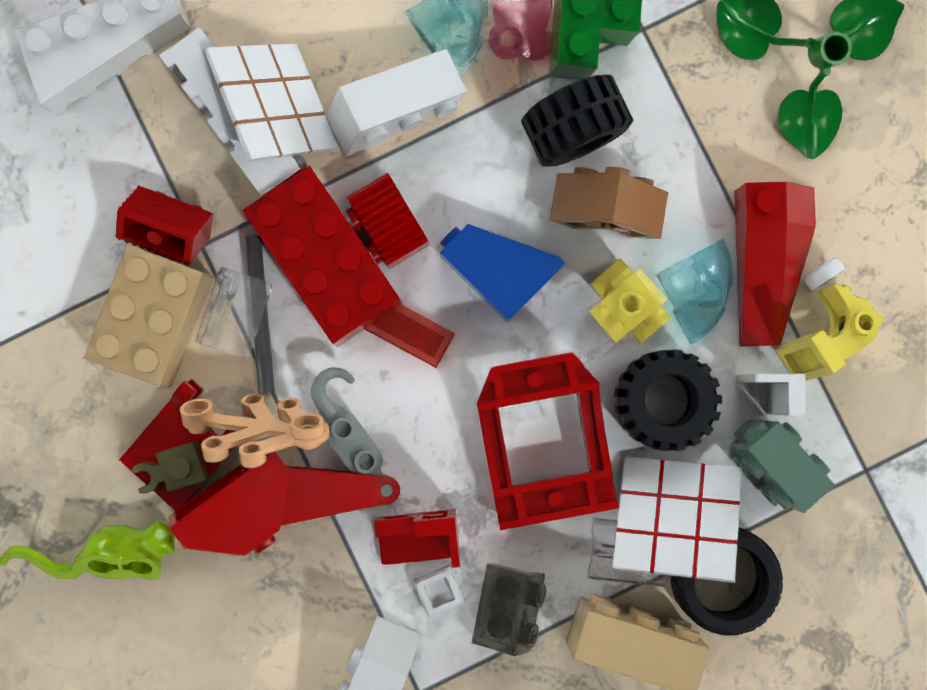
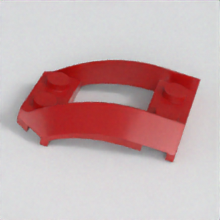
M573 352L491 367L477 401V408L500 531L618 509L619 503L616 498L603 420L600 384ZM576 393L589 471L512 486L499 408Z

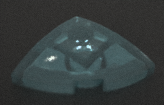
M422 0L405 11V13L432 53L447 49L458 74H460L471 64L482 46L484 39L483 37H478L482 19L489 16L488 0Z
M724 239L656 274L674 307L672 312L690 345H693L707 335L716 326L726 310L724 305L728 297L729 288L733 285V267Z

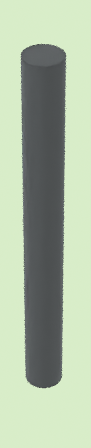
M259 235L246 236L245 240L259 394L273 393L275 390L262 241Z

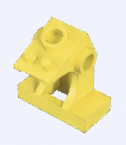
M621 258L589 284L602 300L589 313L615 343L630 332L636 341L642 344L672 318L662 306L667 300L663 293L641 268L633 272Z
M835 284L816 293L830 316L828 334L824 330H820L786 342L775 351L791 374H805V381L834 374L847 365L845 363L846 360L874 341L884 317L873 310L874 307L869 301L851 294L852 288L849 285L843 284L840 286ZM841 324L844 326V328L839 332V326Z

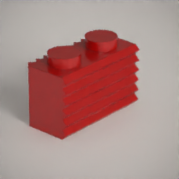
M389 173L347 196L352 207L345 211L357 231L365 227L372 241L365 245L377 265L385 261L388 268L391 269L430 245Z
M138 185L137 189H134L133 194L130 193L129 198H126V201L117 210L115 237L119 241L123 239L126 244L131 242L133 246L138 245L141 249L146 248L148 252L154 251L156 255L161 253L163 257L168 256L170 260L176 259L178 263L183 262L188 266L210 239L213 213L204 210L200 206L190 205L169 197L160 191H153Z

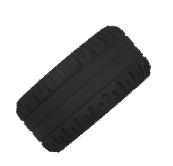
M738 527L737 547L744 549L750 554L756 568L755 587L750 597L742 605L728 611L710 610L698 600L694 588V578L671 576L670 579L674 597L684 613L701 628L719 635H741L755 630L756 627H760L775 612L783 589L782 570L773 550L760 537Z

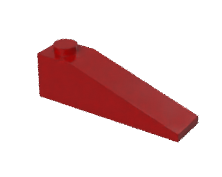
M745 182L734 191L739 346H779L783 339L816 228L815 188L791 182Z

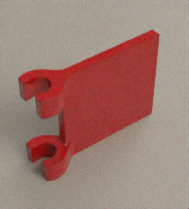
M190 379L189 382L183 381L175 390L169 402L121 456L119 461L131 471L134 466L145 461L159 464L156 453L197 440L202 451L201 443L209 437L218 435L212 430L203 434L190 433L183 426L180 407L190 400L197 399L204 389L193 379ZM226 429L225 432H224L221 436L226 435V434H229V433H233V432H236V431H234V430H227V429ZM237 446L232 447V448H229V449H228L229 454H230ZM204 460L209 476L212 475L224 460L219 462ZM140 471L134 473L146 485L150 483L151 476L148 472ZM206 480L170 492L167 491L163 481L161 486L154 490V492L176 511L192 498Z

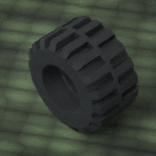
M595 75L569 84L543 98L528 110L523 116L521 123L541 166H559L583 157L615 140L627 131L634 120L613 76Z
M676 349L650 352L642 355L637 360H633L628 365L629 368L621 373L618 379L620 381L619 386L615 388L614 397H617V405H614L615 413L620 416L621 421L619 423L622 428L630 433L629 436L635 441L661 451L686 450L685 447L696 446L701 443L700 438L703 435L709 436L714 430L711 424L713 421H718L721 412H717V404H722V395H717L716 387L720 386L717 378L711 377L709 372L712 369L707 363L701 364L698 361L699 357L692 353L685 354L683 350ZM663 376L674 377L680 381L688 397L685 413L672 424H661L653 420L645 404L648 387L655 379Z

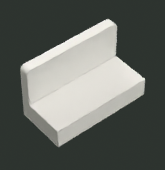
M805 374L736 375V383H767V414L806 416Z

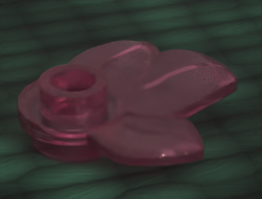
M496 0L493 7L495 25L491 28L488 38L492 52L497 57L505 60L514 59L521 55L531 61H537L550 56L552 33L546 31L545 28L551 16L552 0H525L523 2L522 0ZM504 32L510 33L513 37L511 47H506L502 44L501 37Z

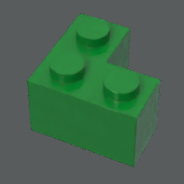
M554 0L549 77L578 80L590 77L598 68L599 43L628 46L640 33L642 0Z

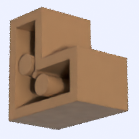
M609 166L606 167L605 172L598 173L597 170L591 168L576 167L574 173H557L550 221L573 229L608 230L627 238L661 239L668 192L653 186L654 180L629 176L630 170Z

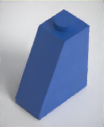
M467 224L461 231L455 227L440 242L444 247L440 252V257L506 322L565 264L558 256Z

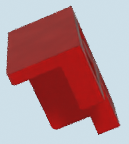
M456 509L381 516L375 519L376 537H379L381 563L383 565L451 558L452 568L460 567Z

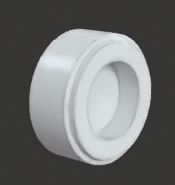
M834 257L805 276L804 282L812 292L846 269L841 261Z

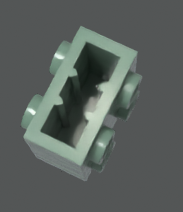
M749 420L734 433L737 439L729 445L736 453L732 458L738 467H742V471L746 475L750 476L753 474L763 484L759 488L760 492L774 506L779 504L785 510L791 508L805 513L835 486L827 476L830 473L828 466L814 453L810 456L799 445L803 441L802 437L787 422L781 424L776 421L757 420L754 422Z

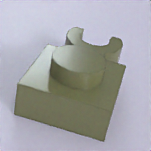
M198 440L156 453L159 464L145 461L132 468L133 473L146 471L151 476L149 484L138 488L141 494L156 490L163 481L167 491L170 492L210 478Z

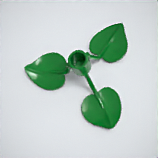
M720 0L717 4L716 22L724 45L732 54L741 59L758 60L762 58L768 50L769 43L777 46L808 48L809 61L814 67L820 69V72L810 84L809 92L795 90L784 98L778 109L777 121L784 138L806 158L815 159L832 143L842 120V104L838 95L832 90L817 92L819 84L826 76L831 74V67L846 62L849 57L855 60L867 61L881 55L893 38L897 22L905 5L897 0H844L835 7L830 16V25L833 32L816 39L811 37L807 39L775 37L774 35L780 30L782 25V13L774 0Z

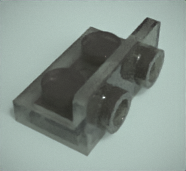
M495 563L487 564L471 643L512 656L530 652L531 648L536 644L539 634V626L536 624L538 610L546 598L545 574L540 572L529 573Z

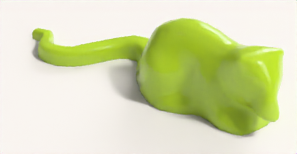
M160 521L155 522L145 530L111 525L99 529L89 537L84 548L76 555L73 564L56 563L34 549L16 545L9 547L3 553V556H0V565H6L10 559L20 558L27 560L45 573L59 579H76L83 572H89L95 576L108 579L137 577L158 580L162 577L161 559L168 553L175 551V536L169 529V526Z

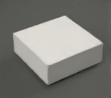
M451 564L414 579L415 587L429 619L466 604Z

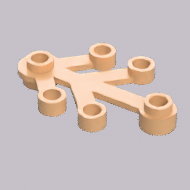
M259 393L248 394L241 399L243 414L246 417L214 413L212 402L202 398L190 400L180 407L183 426L192 434L206 433L212 427L236 431L223 436L209 437L201 443L204 460L208 462L224 460L229 455V448L241 445L239 447L241 465L246 468H255L266 462V454L290 446H297L303 450H312L319 447L330 435L329 426L324 422L323 417L316 413H304L301 401L297 398H286L277 403L278 417L282 422H277L266 406L265 396ZM268 436H275L260 442L255 441Z

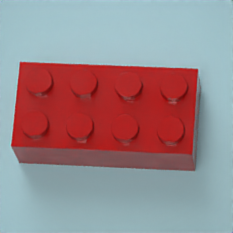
M310 165L242 210L334 346L339 347L403 304Z

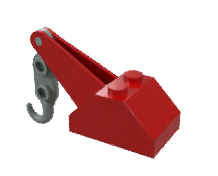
M334 367L321 371L315 377L311 386V398L319 415L323 417L324 422L329 426L330 435L327 439L328 443L349 471L285 465L276 451L266 454V462L261 466L246 468L240 464L169 515V529L184 549L246 556L251 551L258 554L276 540L274 534L280 530V526L369 507L388 505L398 499L400 485L394 478L382 473L383 459L377 446L357 418L333 403L326 394V384L333 378H342L349 384L354 383L355 379L348 371Z

